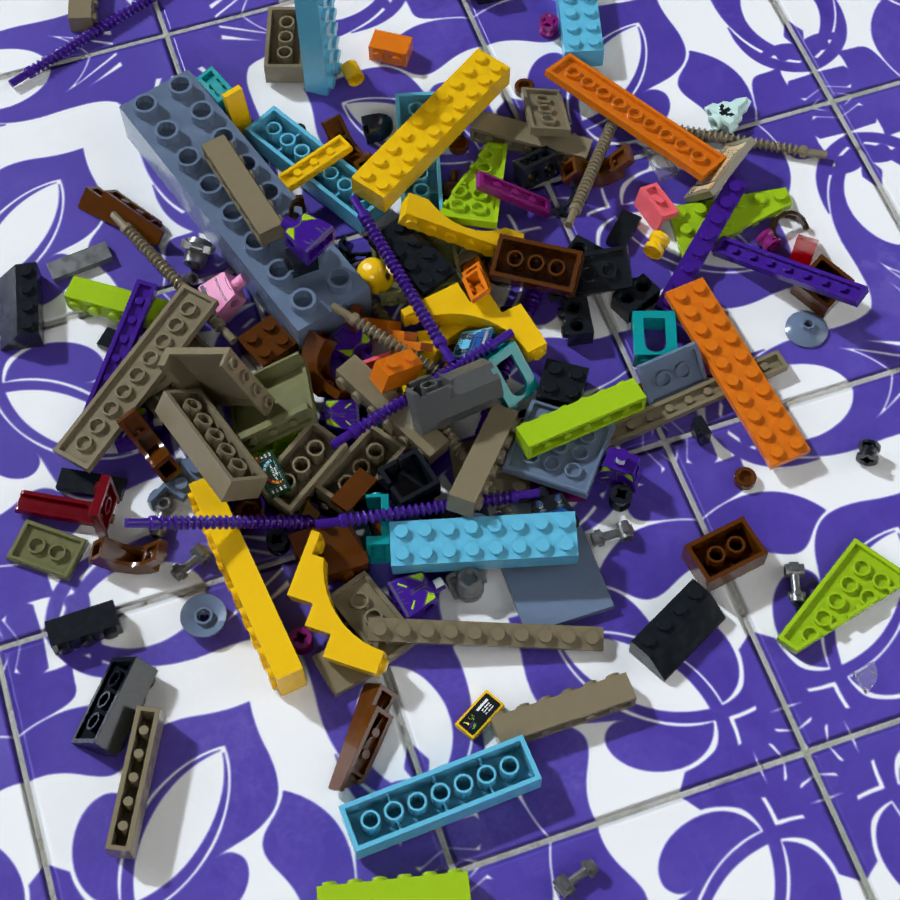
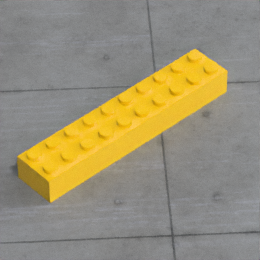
M477 49L351 177L352 192L385 213L510 83V67L482 50Z
M204 478L188 484L190 493L187 496L193 513L197 518L200 515L203 518L206 515L210 518L212 515H215L216 518L219 515L222 517L227 515L229 518L233 515L227 502L220 501ZM203 527L201 531L206 536L210 551L214 554L218 569L223 574L227 589L231 592L235 607L240 612L244 627L249 632L255 651L257 650L259 660L264 671L266 670L273 691L278 689L280 696H284L306 686L303 667L240 530L236 527L233 530L230 527L227 530L224 527L221 530L217 527L214 530L211 527L206 530Z

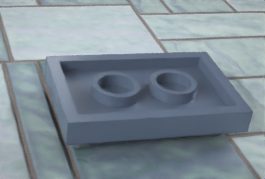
M694 341L636 366L644 394L647 396L648 406L708 380L698 344Z

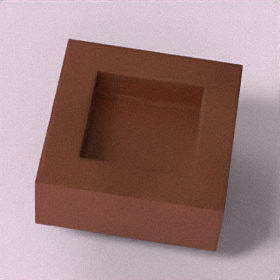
M353 303L348 311L351 313L356 312L360 315L361 319L365 318L362 306ZM344 319L349 332L357 334V326L349 325L348 321Z

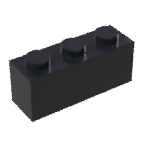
M113 599L44 622L49 642L55 655H66L74 649L90 647L97 641L114 639L119 634L124 633Z

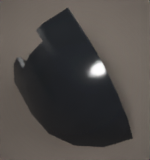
M376 113L361 116L362 130L367 144L380 142L391 135L393 121L387 114Z
M360 508L358 512L362 514L363 510ZM353 509L344 512L347 514V516L349 515V513H353V515L356 514V512ZM367 522V525L361 523L360 526L354 524L353 527L348 525L352 535L362 549L365 550L367 548L366 536H374L373 525L370 522Z

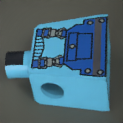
M493 327L465 331L460 334L457 344H450L448 348L454 358L460 360L461 356L465 357L466 353L470 354V350L475 351V347L480 348V344H485V341L489 338L494 339L499 335Z

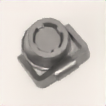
M200 237L183 238L180 247L186 248L184 265L195 270H202L209 254H215L216 246Z
M472 567L463 568L461 571H452L444 577V581L455 600L460 599L466 603L478 601L484 593V584L487 583L482 570H476ZM453 577H457L455 587L452 586L449 580Z

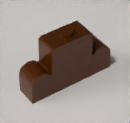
M374 521L372 524L374 536H381V521L380 523ZM336 526L322 529L311 527L288 534L297 564L300 562L311 530L322 534L325 548L323 553L318 556L323 557L328 563V584L350 581L364 570L367 573L370 572L366 550L362 549L348 527L340 528Z

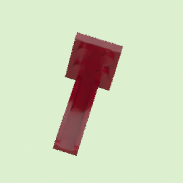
M102 474L100 481L96 482L94 487L95 496L93 502L21 490L14 511L24 515L92 526L100 539L104 536L109 537L107 531L109 525L114 522L115 514L113 513L116 504L120 503V498L111 475Z

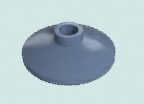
M799 311L787 319L785 333L787 338L796 346L815 348L826 340L828 326L820 315L810 311Z
M211 594L193 596L183 605L180 612L182 627L188 634L197 638H208L217 634L224 627L227 620V610L224 603L218 597ZM204 616L209 617V619H208L207 621H205V622H202V621H201V618H202V617H204Z

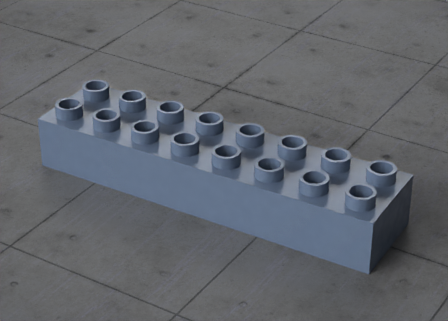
M189 69L119 106L127 138L213 246H216L217 252L236 276L240 273L247 276L249 279V283L245 286L266 314L268 316L271 314L297 341L300 355H302V348L309 330L323 331L330 335L345 323L343 317L330 310L334 302L346 310H350L353 303L361 305L365 317L371 318L373 316L370 287L333 243L318 256L319 270L296 278L291 270L287 271L283 259L286 258L285 249L289 248L285 243V237L263 247L260 245L204 159L201 144L223 134L228 141H232L236 148V154L243 157L246 169L253 172L256 184L263 187L266 194L265 197L273 202L277 215H281L283 218L289 216V207L295 197ZM294 206V216L298 218L303 214L302 207Z

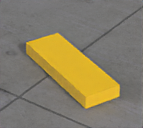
M237 85L221 95L229 119L246 138L245 128L252 124L243 89Z

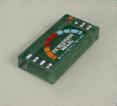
M273 450L254 457L269 477L264 487L270 500L292 491Z

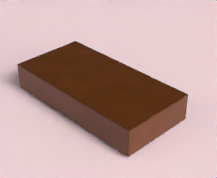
M359 467L330 499L331 503L343 512L350 509L354 510L366 497V494L377 485L378 480Z

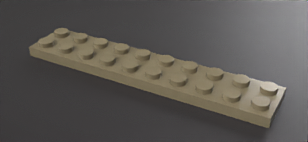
M183 283L58 442L53 452L90 473L123 431L116 420L133 407L138 411L164 378L165 373L157 365L165 348L187 347L219 306L218 300Z

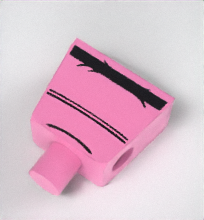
M222 272L200 285L198 290L218 300L219 306L215 310L216 315H219L227 323L246 302L247 298L242 288L249 283V279L243 273L235 277Z

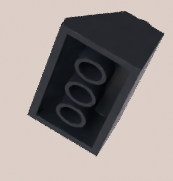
M37 262L15 264L0 277V340L2 352L45 346L42 275Z
M692 579L637 634L630 643L629 652L665 682L726 617L712 594L696 580Z
M137 656L112 658L70 743L103 756L117 757L124 748V741L128 733L132 730L137 705L144 706L145 697L155 683L158 670Z

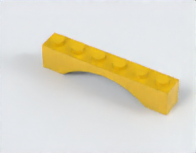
M410 192L401 203L398 224L408 229L425 233L428 236L442 239L447 243L459 245L467 250L476 251L487 257H494L500 234L524 238L523 233L506 227L493 231L466 228L444 216L429 199Z

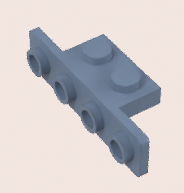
M189 457L184 458L180 463L183 469L182 472L149 494L147 502L152 511L157 509L156 503L159 498H168L171 494L184 503L188 499L187 494L190 493L188 484L203 478Z

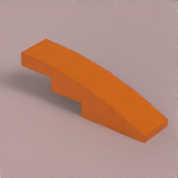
M479 256L461 267L463 270L462 281L471 302L474 304L491 292L488 272L483 260Z
M365 317V322L370 321L371 326L376 325V329L381 328V332L386 331L387 336L392 335V339L397 338V342L402 341L403 346L407 344L408 349L413 348L416 351L433 352V343L418 342L417 332L401 330L402 322Z

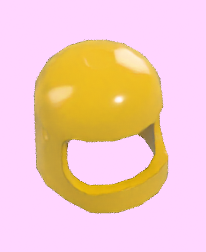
M366 258L358 265L357 273L370 287L371 294L378 295L380 292L387 291L395 281L391 273L390 279L387 281L386 271L390 273V269L378 258Z

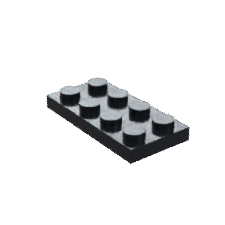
M397 218L379 232H382V236L385 237V241L391 247L390 250L394 253L393 255L396 256L399 264L402 265V269L405 270V274L408 275L407 278L410 279V283L413 284V287L423 297H426L454 276L456 268L417 231L398 224L399 218ZM368 239V244L379 254V250L373 245V241Z
M627 245L584 252L585 260L575 297L634 288ZM548 293L551 303L570 298Z

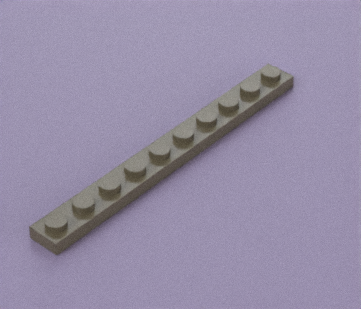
M778 349L755 359L766 379L787 371L789 367ZM713 377L647 406L643 411L612 423L616 425L607 450L609 447L618 446L726 397Z
M368 617L367 642L603 651L604 627Z

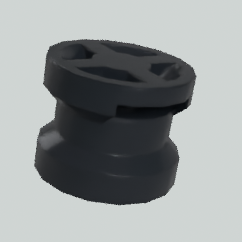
M870 439L859 441V452L856 454V461L865 466L876 465L879 460L877 454L880 453L881 445Z
M617 484L612 487L609 505L613 510L623 512L630 507L632 499L631 488L625 484Z
M278 528L268 532L266 543L270 554L280 557L288 553L290 542L286 531Z

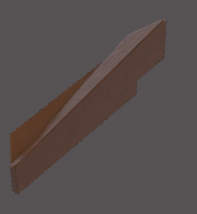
M99 186L85 188L78 205L80 210L120 228L110 217V214L116 211L126 222H130L147 242L155 246L160 244L165 231L161 229L163 224L158 218L118 190L104 191Z
M365 683L328 786L332 791H345V788L362 784L367 779L394 716L388 713V710L397 698L396 693L381 683Z

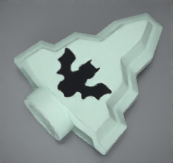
M747 97L736 98L731 102L722 101L718 104L712 103L706 106L704 109L707 113L710 127L713 130L718 131L721 129L724 133L729 132V134H732L738 129V124L742 121V115L747 112L751 100Z

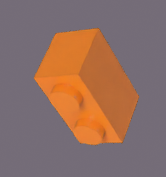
M375 29L368 46L369 60L407 68L413 52V37Z
M409 348L376 360L369 379L382 394L417 379L423 362Z

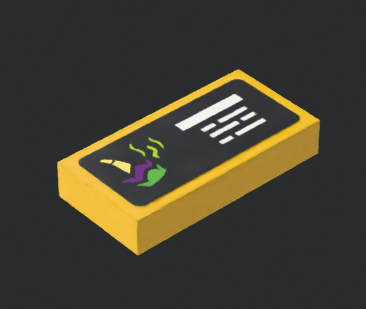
M485 690L455 723V727L471 741H474L490 724L491 717H494L495 713L504 708V704L488 690Z

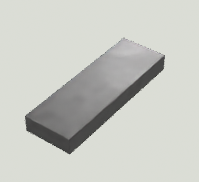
M104 241L46 263L54 283H57L114 260Z

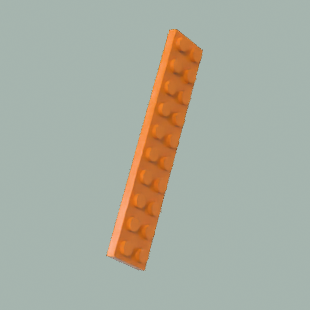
M571 53L545 69V77L701 182L712 174L727 158Z
M701 277L665 292V299L671 309L675 311L676 317L690 340L698 344L705 364L709 367V371L769 469L772 470L809 454L810 447L704 278Z

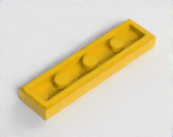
M339 134L277 176L288 190L292 192L351 153L353 147Z

